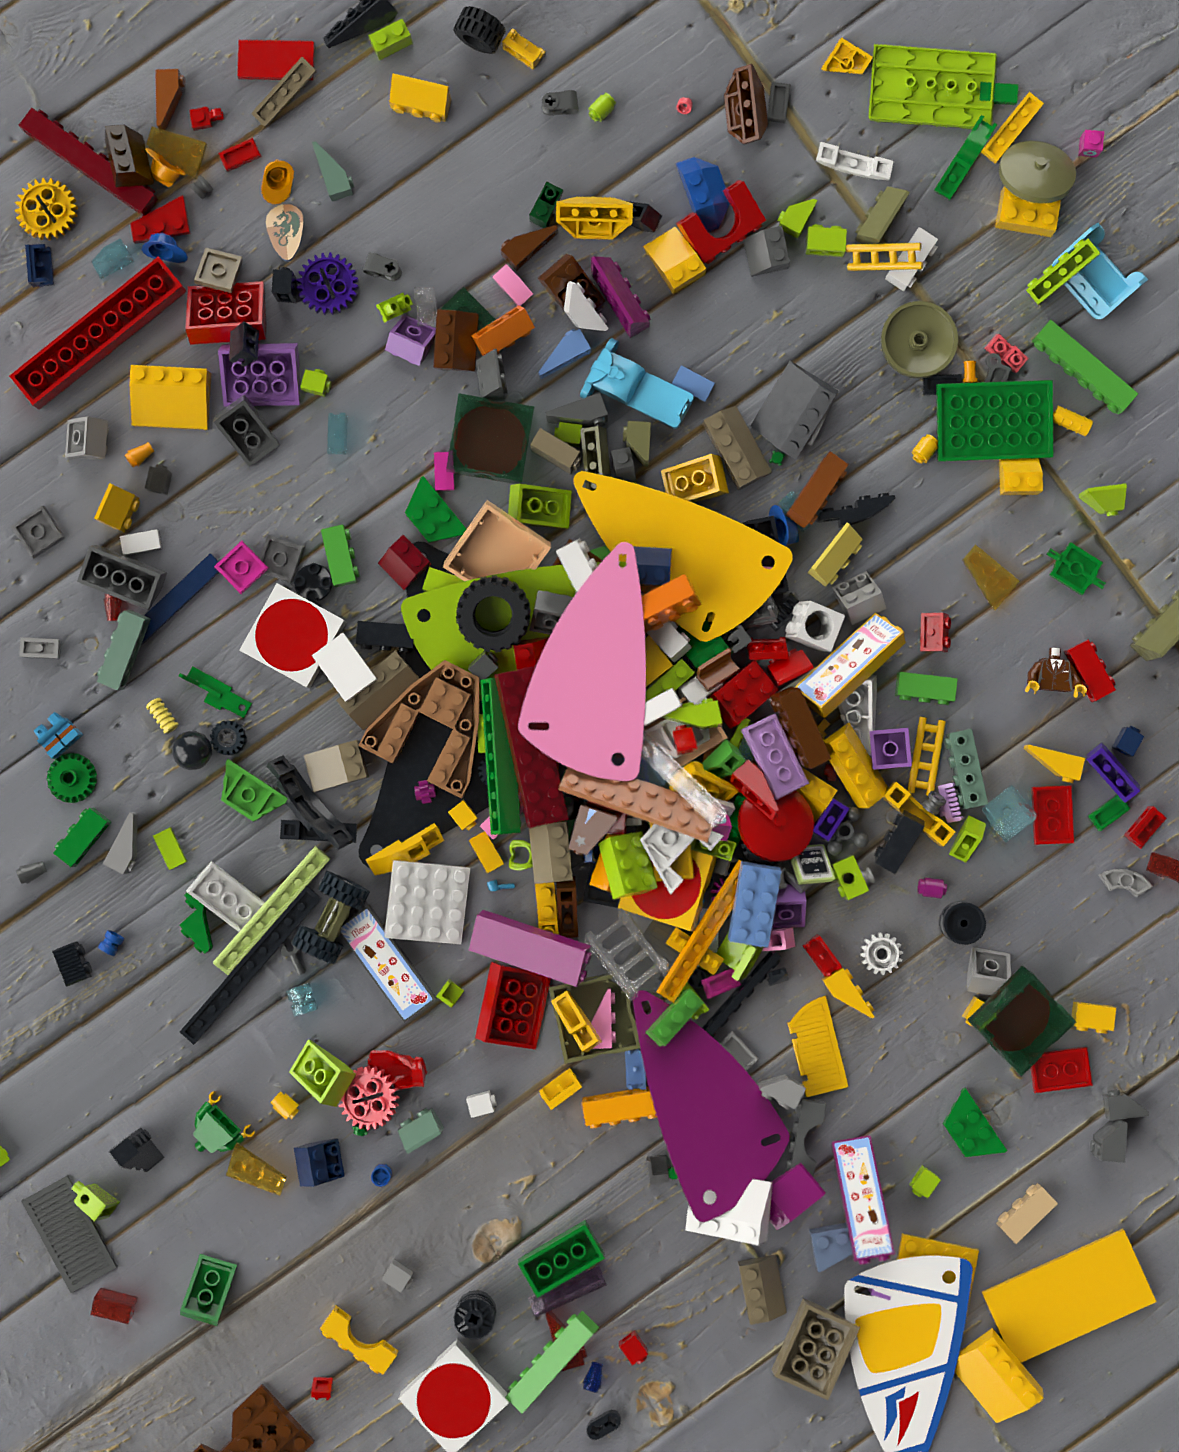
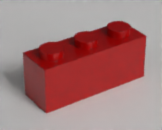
M1088 639L1064 651L1067 659L1070 660V664L1075 667L1082 685L1086 687V694L1090 701L1094 702L1116 691L1114 687L1116 684L1114 679L1108 676L1104 661L1098 658L1095 644Z

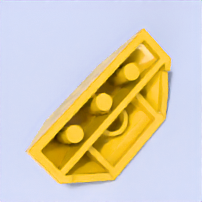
M572 197L556 202V222L576 239H614L632 224L633 203L617 198Z

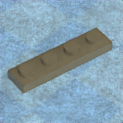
M301 57L251 114L267 128L317 71Z

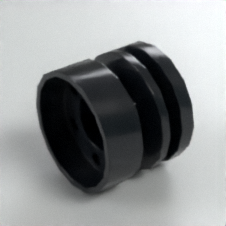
M474 1290L467 1292L460 1298L454 1314V1325L462 1336L474 1340L481 1339L489 1334L493 1328L496 1316V1304L492 1297L486 1292ZM472 1314L478 1316V1320L471 1318Z

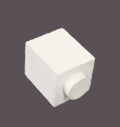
M490 1090L467 1096L466 1099L471 1118L492 1113L495 1110L494 1106H497L495 1095H491Z

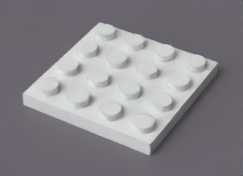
M393 860L384 937L461 944L470 868Z

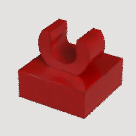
M314 1377L311 1398H315V1400L326 1398V1401H329L332 1394L333 1378Z

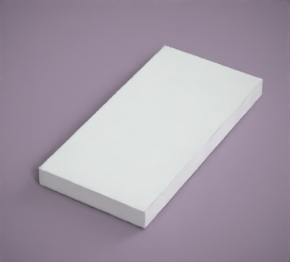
M212 861L186 890L188 894L238 932L241 931L265 903Z

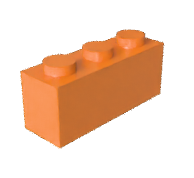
M518 305L473 334L472 338L483 356L493 349H497L499 354L501 349L514 345L515 340L528 336L535 326L526 309Z

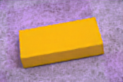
M485 831L469 839L487 873L504 864Z

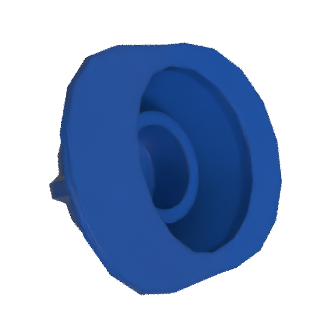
M164 233L152 234L149 242L142 245L143 253L153 259L159 256L161 260L184 263L188 258L186 252L177 246L175 239Z
M772 506L769 516H774L779 543L787 546L788 544L799 542L797 523L785 517L780 506Z

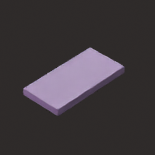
M776 713L741 730L758 767L764 774L774 800L809 784Z

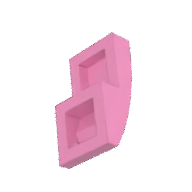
M507 264L492 276L517 306H521L533 295L531 290Z

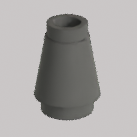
M43 861L20 866V869L16 870L21 884H28L47 872Z

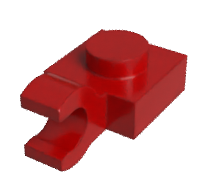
M208 106L189 110L194 131L211 128L212 121L224 120L221 108H215L210 111Z

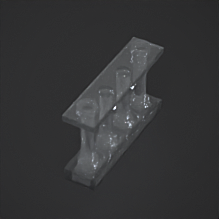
M621 908L618 910L617 915L620 918L598 935H594L589 931L584 935V941L587 945L591 946L592 952L630 1001H632L638 995V987L657 972L661 971L664 976L667 975L669 964L664 957L660 958L634 925L630 913L624 912ZM625 925L631 932V935L610 950H605L601 945L602 941ZM637 940L643 950L624 964L617 965L613 960L614 956ZM649 955L655 965L635 980L629 981L625 975L627 974L626 971Z

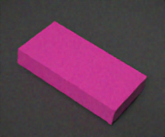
M434 452L435 491H455L453 452Z
M732 968L701 980L707 999L741 986L740 981L732 978L735 972Z

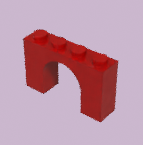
M737 180L723 190L735 215L733 227L726 235L718 238L711 236L697 213H690L676 223L682 235L697 253L702 263H711L716 259L715 256L717 254L730 250L733 243L736 241L741 242L747 237V233L757 231L763 226L762 223L766 221L748 187L742 180Z

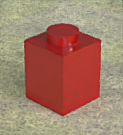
M635 1330L619 1341L620 1349L632 1366L636 1363L641 1364L647 1359L648 1349Z

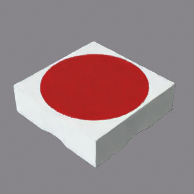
M277 583L242 644L240 651L310 689L321 670L312 655L339 636L347 622Z
M458 1339L437 1357L431 1367L420 1373L400 1392L398 1398L446 1452H457L509 1403V1400L506 1398L508 1393L491 1375L481 1368L476 1358Z

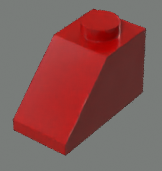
M687 725L675 727L676 730L672 731L677 756L696 752L697 744L692 727L687 728Z

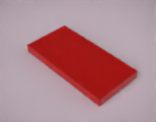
M238 40L237 77L238 79L281 80L301 57L314 68L315 43L314 41Z

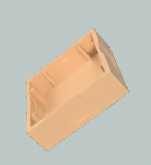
M486 500L444 561L443 567L463 581L530 568L533 570L538 567L551 548V543Z

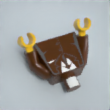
M1049 648V658L1039 659L1027 673L1028 685L1025 688V692H1028L1030 688L1034 690V694L1038 690L1071 692L1074 689L1073 696L1077 698L1078 692H1081L1083 697H1085L1087 689L1082 685L1075 667L1070 664V660L1060 659L1061 648Z

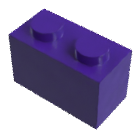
M832 798L827 808L815 822L813 833L825 841H829L849 808Z

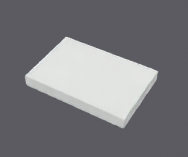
M344 633L312 655L345 702H348L378 680Z

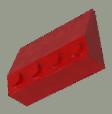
M264 281L235 283L232 293L201 285L188 286L185 329L190 345L230 342V332L243 321L259 330V340H266Z
M491 962L475 1038L486 1043L536 1050L551 978L513 965Z

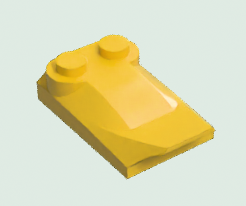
M696 761L688 763L674 775L669 786V790L697 799L700 794H705L729 801L739 792L731 783L704 770L703 764Z

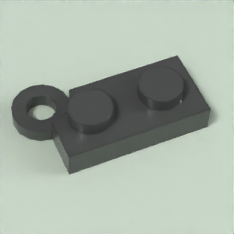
M992 353L988 355L986 365L990 369L984 382H1006L1011 368L1001 364V357L998 354ZM992 357L997 359V363L995 365H992L990 363V359Z

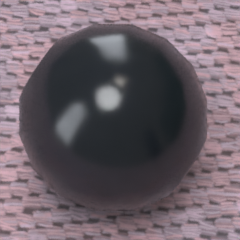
M187 731L180 734L174 741L172 755L175 762L184 769H201L211 758L212 746L204 734L197 731Z

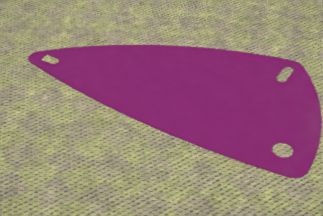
M640 990L633 996V1006L641 1055L656 1116L670 1159L691 1211L698 1221L708 1222L734 1208L752 1179L764 1181L768 1177L789 1142V1132L770 1101L761 1095L762 1091H760L759 1086L747 1071L719 1042L691 1019L682 1026L665 1046H658L645 1032L668 1008L669 1004L647 991ZM649 1001L651 1007L650 1014L644 1013L641 1002ZM774 1134L780 1135L778 1142L767 1146L761 1144L763 1138ZM708 1190H712L716 1194V1200L713 1204H707L703 1200V1195Z

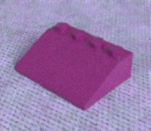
M594 256L591 258V275L629 338H632L649 327V320L651 318L646 310L643 311L639 305L641 301L637 294H632L630 290L631 284L626 277L623 279L620 274L622 270L617 261L613 262L611 257Z

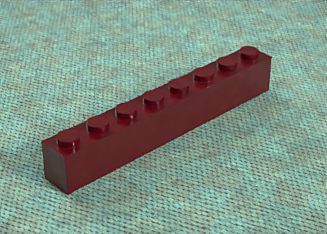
M31 107L18 125L24 133L141 216L151 211L158 201L155 191L148 185L145 187L142 185L115 187L107 156L101 152L98 155L93 151L94 148L89 143H81L78 140L79 137L72 131L67 133L63 130L64 126L56 120L50 121L48 119L49 116L40 109L36 111Z

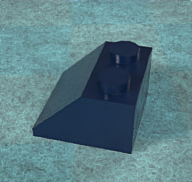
M633 546L640 586L660 587L670 582L672 548Z

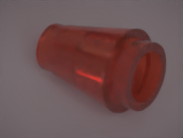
M105 594L103 601L107 621H117L120 615L122 599Z

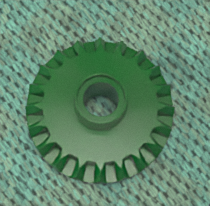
M76 753L64 754L56 758L50 764V768L47 771L46 780L51 794L66 803H77L85 800L92 794L97 783V773L92 762L85 756ZM69 773H72L74 775V780L72 783H69L67 781V775Z

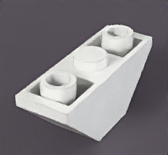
M568 282L564 312L573 324L583 329L602 331L609 329L605 324L607 322L605 317L595 311L596 305L590 298L586 299L583 293L585 291L579 283Z

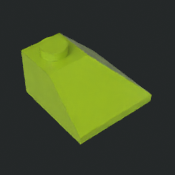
M1117 484L1087 488L1079 494V498L1100 515L1107 514V517L1119 515L1118 512L1125 508L1127 485Z

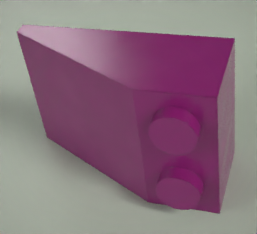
M802 1163L797 1164L771 1181L772 1192L769 1221L776 1230H779L826 1194Z

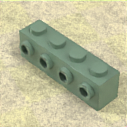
M124 610L120 613L117 623H119L118 627L111 635L112 643L104 654V664L98 670L97 676L99 677L97 682L117 691L125 688L151 618L132 610Z
M972 729L946 734L947 738H944V743L951 757H948L950 768L954 769L955 775L952 776L955 787L958 788L957 802L959 806H962V809L987 805L988 800Z

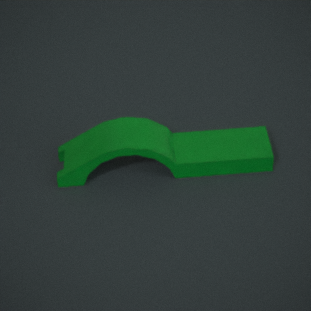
M982 114L934 189L936 193L949 201L998 125L994 122L991 126L983 121L985 116Z

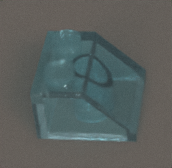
M1013 785L1009 786L982 808L993 829L1005 842L1009 841L1037 817V813Z

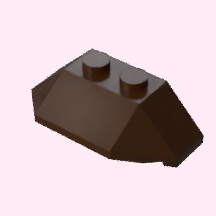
M748 64L734 69L733 77L724 93L728 133L744 145L761 140L768 126L764 87L753 64Z

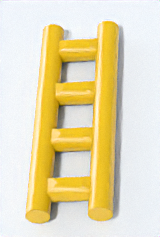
M922 244L846 245V252H852L853 263H848L847 269L848 271L923 269V262H916L915 252L921 251ZM889 251L890 262H879L878 252ZM897 251H908V262H898ZM860 252H871L872 263H861Z
M919 717L907 791L915 793V788L927 790L926 796H928L931 791L935 790L946 721L938 720V725L926 724V717ZM925 731L936 733L934 744L923 743ZM922 750L933 752L931 763L920 761ZM918 769L930 771L928 782L917 780Z

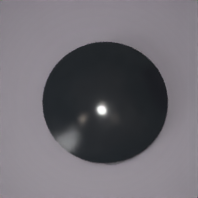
M311 563L302 567L294 578L295 589L299 596L312 602L324 599L332 589L333 583L330 572L317 563Z

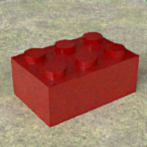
M756 660L746 664L739 670V673L728 679L722 687L709 695L707 699L712 698L713 701H718L721 718L729 728H732L741 723L768 700L771 695L775 694L778 688Z

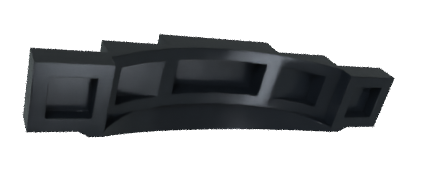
M284 755L268 762L266 767L278 780L276 786L287 797L286 805L308 831L313 829L323 841L328 839L336 850L352 843L354 838L346 830V826L324 806L302 778L296 767L290 764Z

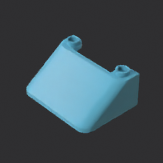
M1099 223L1091 226L1052 263L1053 267L1058 264V259L1066 252L1070 254L1075 249L1073 246L1081 239L1084 241L1089 239L1098 249L1100 255L1064 284L1095 319L1106 317L1148 280L1143 273L1138 271L1125 277L1100 249L1098 244L1104 239L1105 231Z

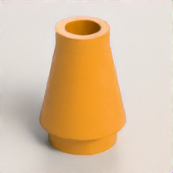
M147 442L144 445L128 450V453L124 456L133 468L139 467L154 452V449Z

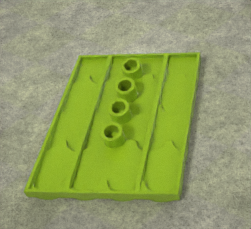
M874 44L869 120L973 129L982 114L985 116L983 121L992 126L997 54ZM980 82L992 83L990 101H979Z

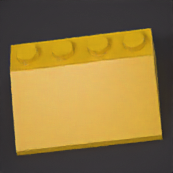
M131 365L129 384L132 426L208 430L211 373L208 369Z
M993 1328L959 1352L955 1368L956 1375L996 1423L1027 1411L1044 1399L1042 1387Z

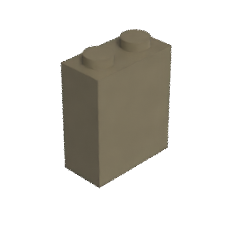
M541 428L538 430L530 444L531 451L570 475L572 471L576 472L581 464L580 451Z

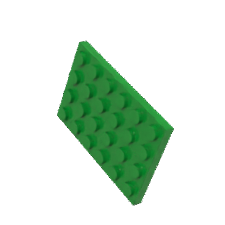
M1053 380L936 384L937 461L1053 457Z

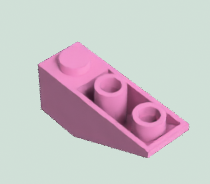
M611 988L607 989L591 1021L592 1026L602 1040V1043L594 1048H612V1043H616V1032L612 1031L611 1024H615V1012H611V1004H615V992L611 993Z

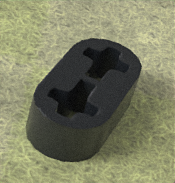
M609 1410L591 1420L587 1424L588 1437L592 1440H598L616 1430L621 1424L620 1414L615 1410ZM609 1416H612V1418L616 1417L615 1424L609 1422L605 1425L609 1421ZM602 1425V1427L599 1428L598 1434H596L595 1432L591 1433L592 1426L598 1428Z

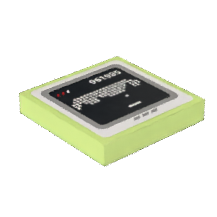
M824 844L808 845L803 852L791 859L799 885L832 882L835 879Z

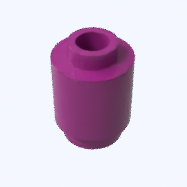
M924 877V879H919L917 892L922 894L923 897L941 899L943 895H946L947 884H944L943 879Z

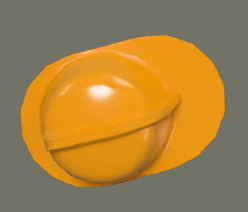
M145 149L153 157L151 165L152 176L161 184L172 187L180 175H186L185 172L170 164L152 149Z
M276 159L270 162L264 169L261 193L268 203L280 204L290 195L294 170L288 162Z

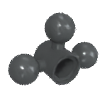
M855 806L849 807L846 821L841 822L834 832L837 838L830 841L827 846V850L831 855H839L842 852L843 846L841 843L843 839H853L854 844L859 848L867 846L869 842L868 836L863 832L854 833V828L851 825L852 822L857 821L861 816L859 808ZM843 825L849 829V833L846 836H842L839 833V829Z

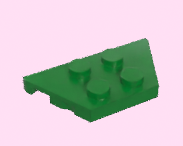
M422 476L407 506L406 516L428 543L463 535L466 527L426 478Z
M964 1087L956 1103L954 1102L951 1112L946 1116L943 1122L944 1127L965 1157L1007 1152V1149Z

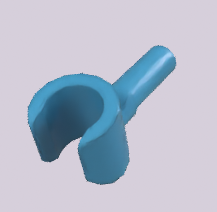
M497 879L487 882L490 891L515 888V884L498 885Z

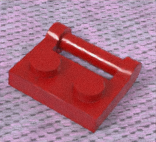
M750 637L752 641L747 644L749 660L788 659L785 637H779V639H753V637Z

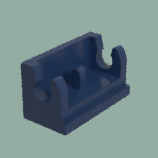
M45 244L25 245L28 283L33 287L54 285L51 247H45Z

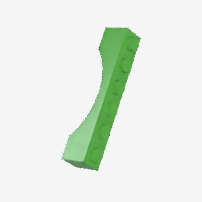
M725 739L702 764L704 770L723 778L732 775L745 762V759L740 750Z

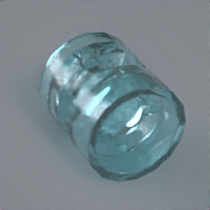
M310 983L286 990L289 1001L293 1002L291 1009L294 1017L318 1009L315 998L311 997L313 991Z

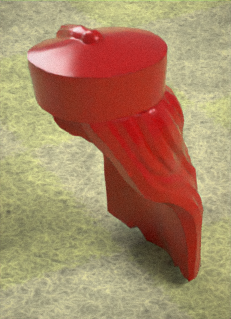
M373 1050L369 1054L367 1066H370L371 1070L377 1067V1072L384 1070V1077L390 1074L391 1076L388 1081H395L393 1084L395 1088L424 1087L425 1077L428 1072L422 1057L412 1058L409 1055H401L388 1050Z

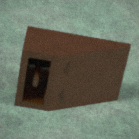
M565 254L538 277V280L563 310L567 283L570 281L575 284L579 283L582 286L586 299L590 298L596 305L595 310L606 301L572 255Z

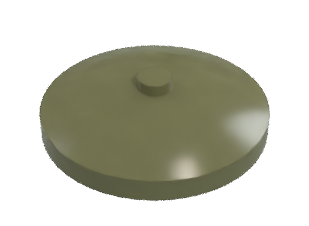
M1024 141L1011 146L1005 151L999 164V176L1003 185L1015 196L1033 203H1052L1061 200L1069 194L1076 179V169L1070 157L1058 147L1040 141Z
M925 301L909 302L898 307L888 317L881 332V349L886 361L898 373L910 378H927L938 374L951 362L958 346V332L951 316L938 305Z

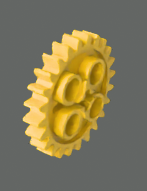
M42 178L41 183L35 179L34 186L27 183L29 189L22 188L24 195L18 194L17 196L21 201L15 202L20 207L15 209V212L19 214L16 217L21 222L19 225L25 228L24 231L27 234L31 233L33 238L38 236L42 241L45 236L51 241L52 235L58 239V233L65 236L64 229L70 231L69 223L75 224L72 217H78L74 210L78 209L74 204L77 200L72 197L73 193L71 190L67 191L68 187L65 184L62 186L59 180L55 183L52 178L49 179L48 183L45 178ZM53 193L50 199H45L47 194ZM37 196H40L43 203L47 206L50 213L56 219V223H53L50 216L46 213L44 207L37 200ZM37 204L34 210H30L31 205ZM63 208V212L60 215H56L57 210ZM47 219V223L40 226L41 221Z

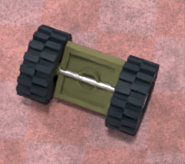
M326 871L318 890L330 898L315 930L300 925L291 944L299 950L310 954V956L330 964H335L344 947L340 942L335 941V938L340 935L341 926L344 920L348 918L350 908L362 910L370 891L340 875Z

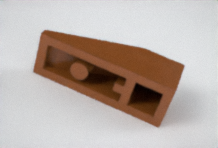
M155 69L156 123L160 132H165L182 96V87H185L184 75H181L179 69Z

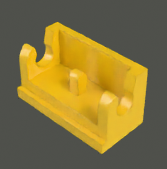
M513 28L502 41V47L505 51L533 70L545 55L544 49L535 46Z
M568 1068L540 1089L539 1092L550 1110H552L581 1089L583 1084L572 1069Z

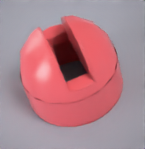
M682 97L677 103V111L681 114H689L692 109V100Z

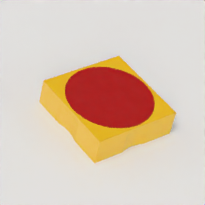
M691 849L694 878L684 879L671 894L663 881H656V889L643 894L623 897L620 899L618 908L694 932L703 907L704 894L710 884L717 857ZM649 857L650 862H651V866H652V870H653V873H654L653 862H652L651 858Z

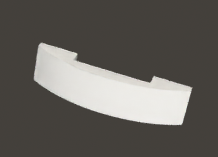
M820 142L816 162L829 168L851 175L878 180L890 179L894 162L877 156L870 158L840 150L839 146Z

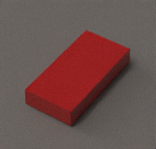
M253 138L218 153L227 172L261 157Z

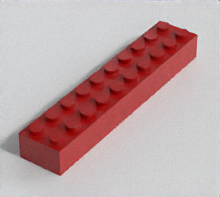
M158 256L9 375V377L29 402L40 410L187 291Z

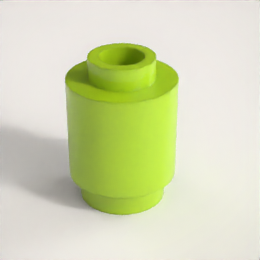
M608 93L600 95L588 108L590 111L588 114L595 122H602L613 111L616 102Z

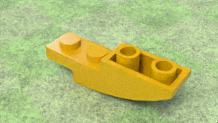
M433 823L402 843L397 840L367 858L366 862L374 876L392 872L393 860L416 862L430 854L429 850L443 842L444 839L436 824Z
M555 883L535 884L538 927L559 935Z

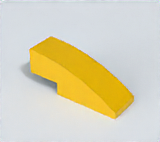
M565 991L551 1001L568 1032L573 1035L582 1052H588L602 1043L591 1022L568 991Z

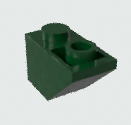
M546 181L529 214L530 222L542 228L549 227L556 213V202L560 201L563 189Z

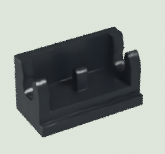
M243 321L230 332L229 361L234 363L238 359H244L241 363L243 367L258 359L259 330Z

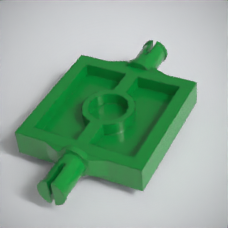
M1071 542L1061 554L1052 548L1048 550L1046 555L1056 560L1049 576L1080 595H1083L1091 584L1096 585L1101 590L1104 588L1106 582L1097 578L1098 570L1103 564L1102 561Z

